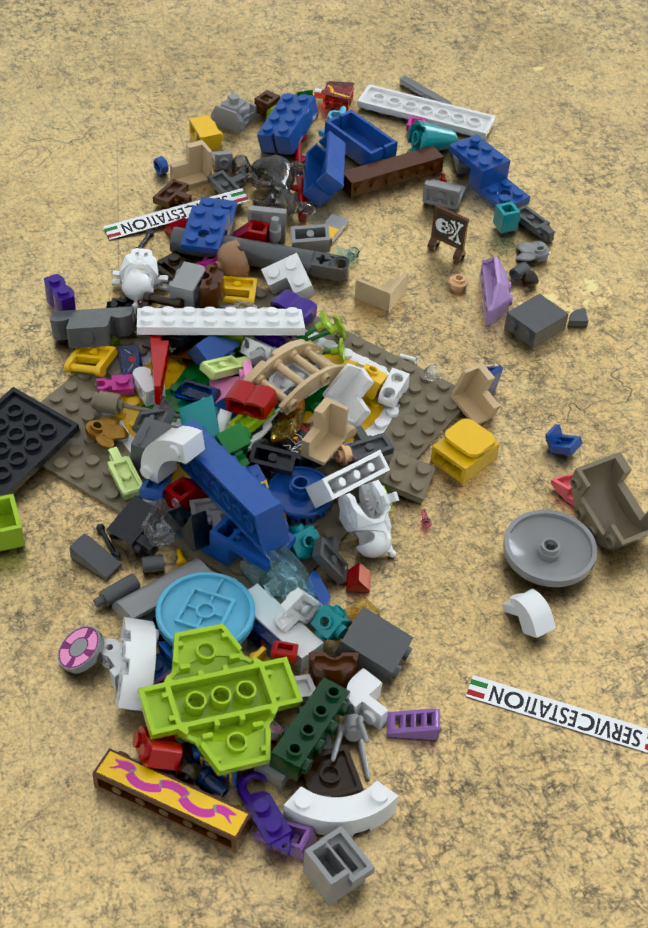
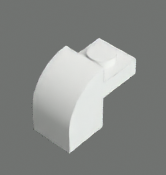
M534 589L512 595L510 600L502 603L504 612L519 617L523 634L538 638L556 628L548 603Z
M364 668L353 676L348 683L347 690L351 691L348 702L351 703L347 714L361 715L367 724L373 725L380 730L386 725L388 709L376 701L381 696L382 682Z

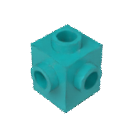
M303 523L291 527V532L289 533L296 536V543L286 552L288 559H299L301 557L306 559L311 557L315 539L320 538L319 533L313 525L303 526Z
M325 604L315 611L314 619L310 624L316 629L314 632L325 641H339L347 633L353 621L346 616L347 612L340 606Z

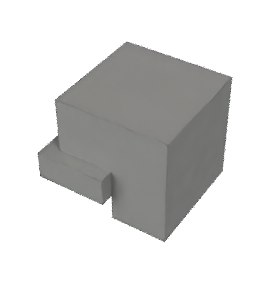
M342 826L304 850L303 873L328 906L363 884L365 879L375 871L373 864Z

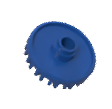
M294 466L292 476L275 473L268 481V487L272 495L282 501L286 517L291 518L292 524L295 521L297 524H300L301 519H306V524H309V521L315 523V518L318 516L321 520L322 516L326 517L327 510L330 511L333 505V500L315 508L305 487L326 476L313 468Z

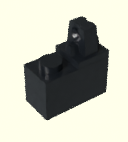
M135 495L106 531L112 542L133 555L137 556L138 553L143 551L152 556L159 549L157 544L151 540L152 537L149 533L158 527L161 517L156 507Z

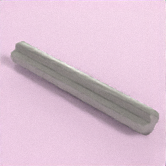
M405 75L400 78L401 85L421 97L452 105L449 100Z

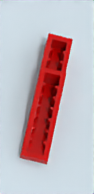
M149 335L155 405L161 404L169 363V341H163V335Z

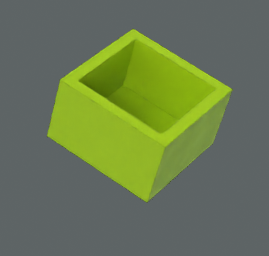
M14 494L0 496V551L25 546Z

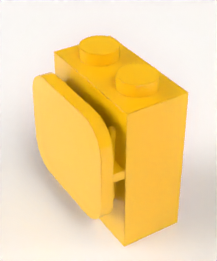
M461 419L446 430L444 438L432 446L430 461L464 484L497 459L500 443L495 440V436L473 420Z

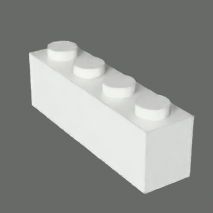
M381 450L305 487L315 508L389 471L390 468Z
M259 584L254 585L248 590L255 604V621L252 629L272 647L274 640L298 644L299 649L295 668L302 673L309 667V652H323L324 642L300 620L287 632L282 631L273 620L280 611H284V608L273 598L267 589L264 590Z

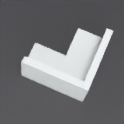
M347 363L322 395L324 398L327 397L349 408L348 425L352 424L354 427H359L371 413L362 397L374 381L364 368Z

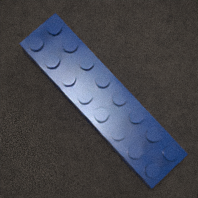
M195 420L181 425L202 430L205 450L187 464L179 462L180 468L264 555L289 543L288 531H290V528L284 519L283 512H285V507L279 498L276 499L268 487L264 488L259 479L250 474L246 466H242L234 455L231 456L224 445L221 446L214 435L208 434L204 426H200Z

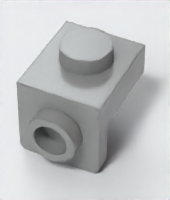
M229 150L212 152L215 170L233 169L232 152H229Z

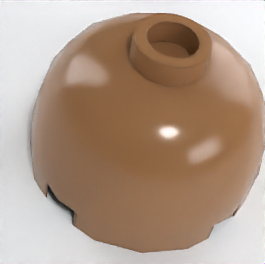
M236 239L220 246L216 255L217 261L214 263L217 266V270L224 272V276L247 277L250 275L247 273L250 271L244 251L238 249L240 243Z

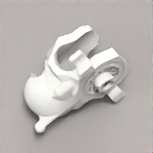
M132 249L130 254L125 255L121 270H113L112 277L119 278L113 279L112 285H122L123 293L128 299L134 301L132 304L134 309L139 308L138 301H143V295L146 291L153 293L157 287L160 290L166 291L168 288V284L161 283L168 282V275L158 276L157 259L149 249Z
M379 480L359 486V504H357L355 497L350 493L339 496V519L347 532L359 538V544L356 546L359 553L367 558H377L388 552L389 557L394 558L396 551L392 547V535L390 532L392 524L388 515L391 509L390 503L399 500L397 492L386 494L384 487Z

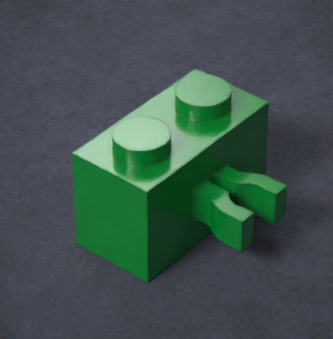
M240 422L216 434L215 438L221 446L224 445L231 456L234 455L242 466L248 467L250 463L244 454L252 443L250 440L252 435L248 427H243Z

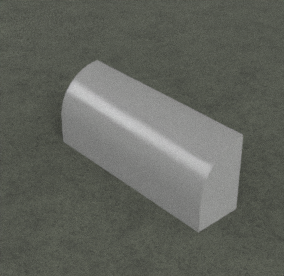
M195 558L114 602L112 609L122 621L124 617L155 622L156 605L160 595L167 586L183 576L212 571L200 559Z

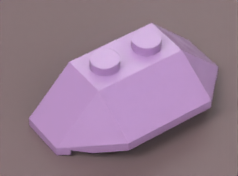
M495 257L482 260L480 270L484 316L487 326H490L506 315L508 307L512 306L513 295L510 294L511 281H508L505 269L499 259Z

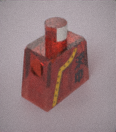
M328 81L325 89L315 88L314 96L317 99H323L322 107L324 109L339 111L341 106H345L347 112L350 109L354 96V83Z

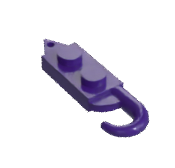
M259 772L245 774L238 781V795L246 809L252 813V820L269 850L275 849L289 856L291 839L294 838V834L271 794L265 791L250 794L247 789V784L250 780L260 779L262 782H266V777Z

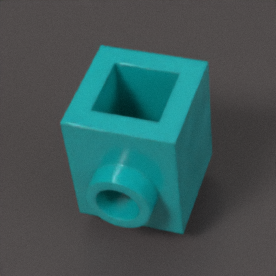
M513 202L497 204L495 206L493 223L499 232L507 233L517 230L518 223L520 222V211Z

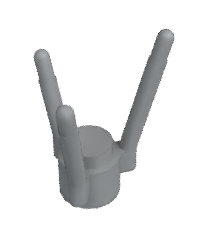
M349 714L344 717L343 724H338V733L330 760L332 762L336 760L343 735L351 742L357 741L365 779L370 780L363 740L366 744L369 743V738L364 726L363 716Z

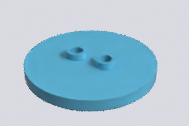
M215 572L192 573L175 580L162 592L156 605L157 627L161 636L172 647L174 633L222 623L237 642L241 644L250 634L255 621V604L247 588L236 579Z

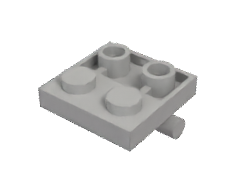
M249 205L248 222L256 220L270 223L269 242L285 244L287 209Z

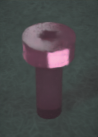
M422 509L421 525L423 528H429L432 525L431 519L428 518L426 510Z

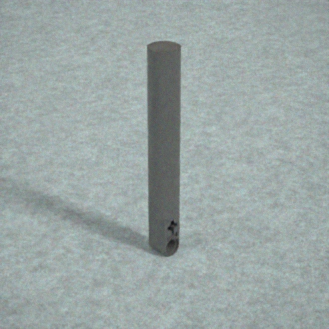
M173 228L170 238L171 252L175 251L178 254L201 258L208 257V259H213L216 254L181 250L180 244L185 228ZM224 235L222 244L233 239L240 243L238 249L244 251L249 266L265 268L297 253L307 275L310 277L345 281L350 275V261L342 255Z

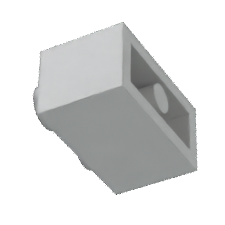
M328 224L290 226L292 247L318 252H330Z

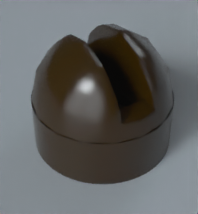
M532 270L525 273L522 277L524 286L533 287L539 283L536 273Z
M187 761L180 765L176 776L180 781L187 784H195L199 777L200 769L196 763L192 766V762Z

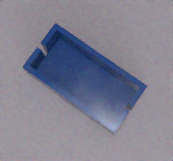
M283 93L257 133L261 152L276 153L275 137L278 153L293 155L318 115L315 96L302 94L298 97L297 94Z
M353 110L340 114V120L336 116L325 121V134L331 131L345 142V154L361 166L391 158L397 154L398 142Z
M331 131L319 140V143L326 150L316 143L306 152L303 196L318 207L323 203H327L335 192H339L344 186L345 142Z

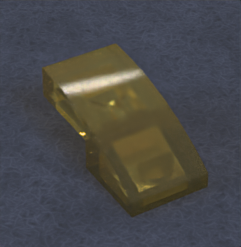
M301 408L290 412L287 416L282 414L280 422L274 424L271 436L272 442L293 437L299 431L305 416Z

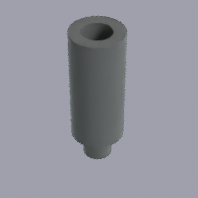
M134 574L126 576L98 593L99 597L93 599L94 605L97 608L103 605L109 607L119 599L140 589L139 580Z

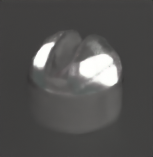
M436 363L429 365L424 370V376L427 380L437 381L441 379V373Z

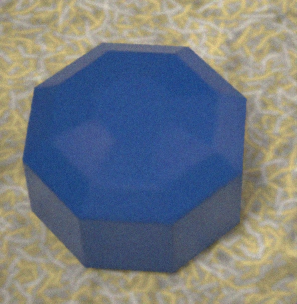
M163 156L153 160V166L159 175L169 171L168 162Z

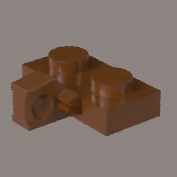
M173 179L153 196V203L166 208L173 204L183 205L192 202V195L186 193L189 190V185Z

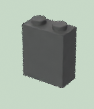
M538 294L508 311L504 327L534 348L564 330L569 314L543 295Z
M363 606L340 642L335 654L340 656L341 652H359V669H366L383 684H386L390 677L395 679L400 672L402 666L399 662L401 659L406 661L413 649L409 645L414 637Z

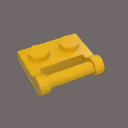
M224 276L225 295L236 296H225L220 305L225 303L254 307L258 278Z
M112 346L76 348L64 363V371L71 374L80 372L104 377L106 369L118 354L117 348Z

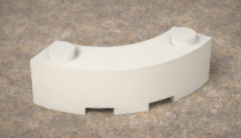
M190 426L171 428L150 443L143 451L141 457L140 472L142 476L159 484L177 470V461L187 464L205 450L202 430Z
M123 618L119 642L125 667H121L119 672L115 700L118 708L142 711L137 690L140 687L150 686L154 683L156 644L159 637V629H155L153 621Z
M376 781L366 790L347 797H325L300 787L284 804L283 816L285 820L314 828L316 834L327 835L342 826L349 836L353 837L355 833L368 829L371 831L390 819L396 813L398 795L379 781Z

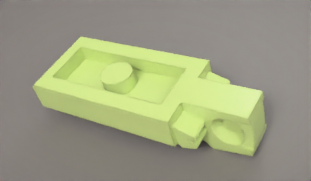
M232 355L202 362L199 370L205 373L208 378L217 380L239 374V369H243V360H250V358L247 356L235 358Z
M117 446L108 449L110 454V461L107 462L108 469L123 499L127 500L135 495L139 496V490L143 482L130 457H122Z

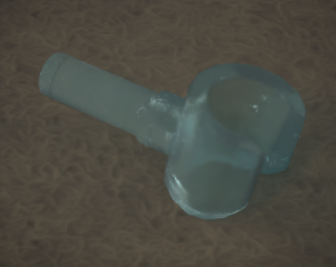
M338 246L334 248L335 251L346 255L349 261H354L360 252L357 247H350L349 250Z

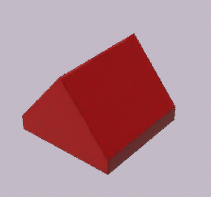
M183 217L166 225L164 230L171 236L174 227L186 228L187 221Z
M360 562L348 569L346 591L370 593L371 572Z
M274 640L270 660L287 657L290 666L295 667L299 645Z

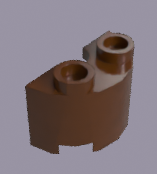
M207 264L205 279H202L200 285L201 307L218 308L220 302L225 298L224 272L217 270L216 265Z
M309 652L308 674H310L315 687L325 677L347 689L351 678L358 673L359 652H341V655L336 658L329 657L326 652Z

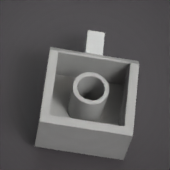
M184 261L181 268L176 270L173 281H170L168 284L170 298L184 299V307L200 308V285L202 279H205L206 270L204 266Z

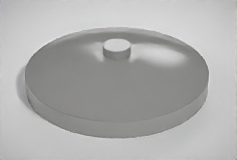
M536 510L520 515L508 526L503 541L504 555L511 568L526 580L547 587H565L582 581L592 571L597 557L596 541L589 529L574 517L558 511Z

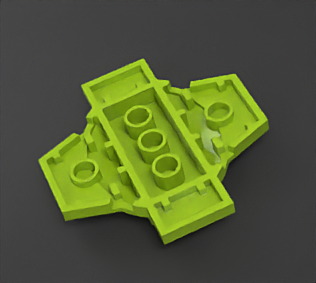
M223 623L174 633L172 672L166 676L164 683L140 687L137 690L151 740L175 735V739L182 738L195 744L218 776L269 764L271 760L270 725L277 711L299 707L303 703L287 657L264 662L255 656L253 659L246 657L241 651V645Z

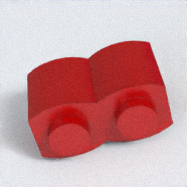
M237 380L224 398L228 411L240 415L246 414L259 420H265L278 402L276 390L270 386L254 385L250 381Z
M140 726L138 732L134 733L133 747L136 748L139 760H142L144 767L177 771L183 752L181 744L175 739V735L151 740L147 726Z

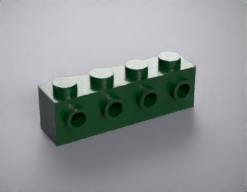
M323 677L271 752L269 766L296 782L302 773L306 775L313 764L312 758L315 753L319 755L326 744L325 738L327 735L332 736L336 731L339 717H345L351 706V703L348 702L351 691Z

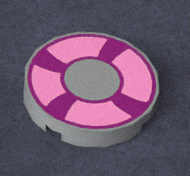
M82 626L71 632L64 639L58 650L60 666L67 671L77 674L92 667L98 660L96 657L99 652L102 654L104 649L102 634L92 626Z

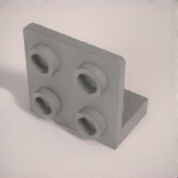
M434 179L431 181L426 180L422 202L430 205L438 204L448 209L457 210L466 187Z

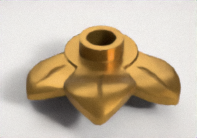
M104 416L99 420H91L85 426L87 437L96 440L97 444L104 448H113L114 440H122L129 437L127 430L119 425L120 419L113 416Z

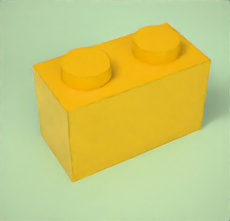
M209 115L189 119V134L195 142L203 140L210 150L221 148V141H223L222 131L217 128L215 121H212Z

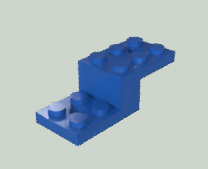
M476 134L449 145L448 151L471 168L468 186L494 208L497 204L513 202L516 207L530 202V196L508 179L510 160Z
M201 197L198 206L192 205L180 244L181 250L217 255L224 235L230 236L238 201Z
M226 515L213 529L212 525H209L211 527L209 529L210 544L199 550L227 567L241 556L268 572L296 543V536L288 532L289 543L264 555ZM173 529V534L182 539Z

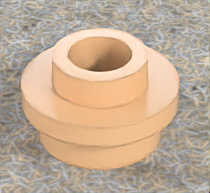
M461 274L451 276L449 279L451 289L457 292L465 290L468 286V279Z
M342 444L334 453L335 461L341 466H346L349 462H352L353 454L351 448L348 445Z

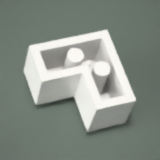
M297 253L261 269L272 294L291 287L293 292L300 298L307 299L316 295Z

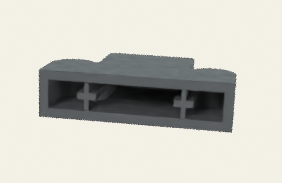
M134 306L52 311L50 316L53 339H68L69 348L109 346L114 335L119 337L129 336L134 333L136 327Z

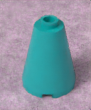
M415 120V124H411L408 132V143H411L412 147L409 148L410 152L434 146L438 151L447 150L450 144L458 142V136L455 131L422 120Z

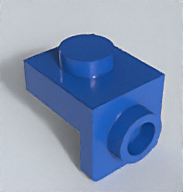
M555 424L545 435L550 453L566 456L573 455L583 444L581 436L562 434L560 424Z

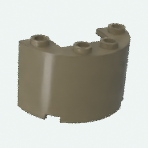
M621 452L576 468L573 477L570 479L576 518L589 529L600 546L609 550H616L648 537V512L644 514L624 482L632 469Z

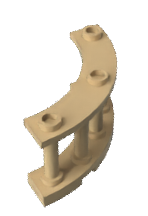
M299 339L288 342L271 352L272 357L266 362L261 360L243 380L250 381L254 385L270 386L276 390L277 399L281 401L278 407L287 416L309 394L323 386L330 385L345 365L334 364L322 355L323 349L313 341ZM295 362L310 373L311 376L304 380L286 367V365ZM316 363L323 369L319 370L318 368L313 366V364ZM279 371L297 385L288 396L267 381L275 372Z

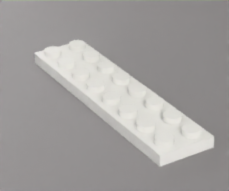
M370 84L357 101V107L365 110H372L408 120L410 116L426 118L428 123L460 134L471 136L477 134L482 139H486L496 117Z
M150 306L137 308V335H305L302 309L295 307L287 309H277L275 307H268L266 309H257L255 307H247L246 309H236L235 307H226L225 309H216L214 307L173 308L170 306L163 308H153Z

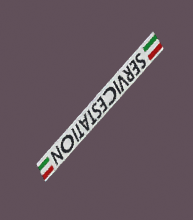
M243 188L209 197L238 201V204L250 201ZM200 200L106 225L103 228L109 240L165 225L183 217L186 219L189 218L192 205L198 206Z
M472 676L466 697L648 753L647 728L482 677Z

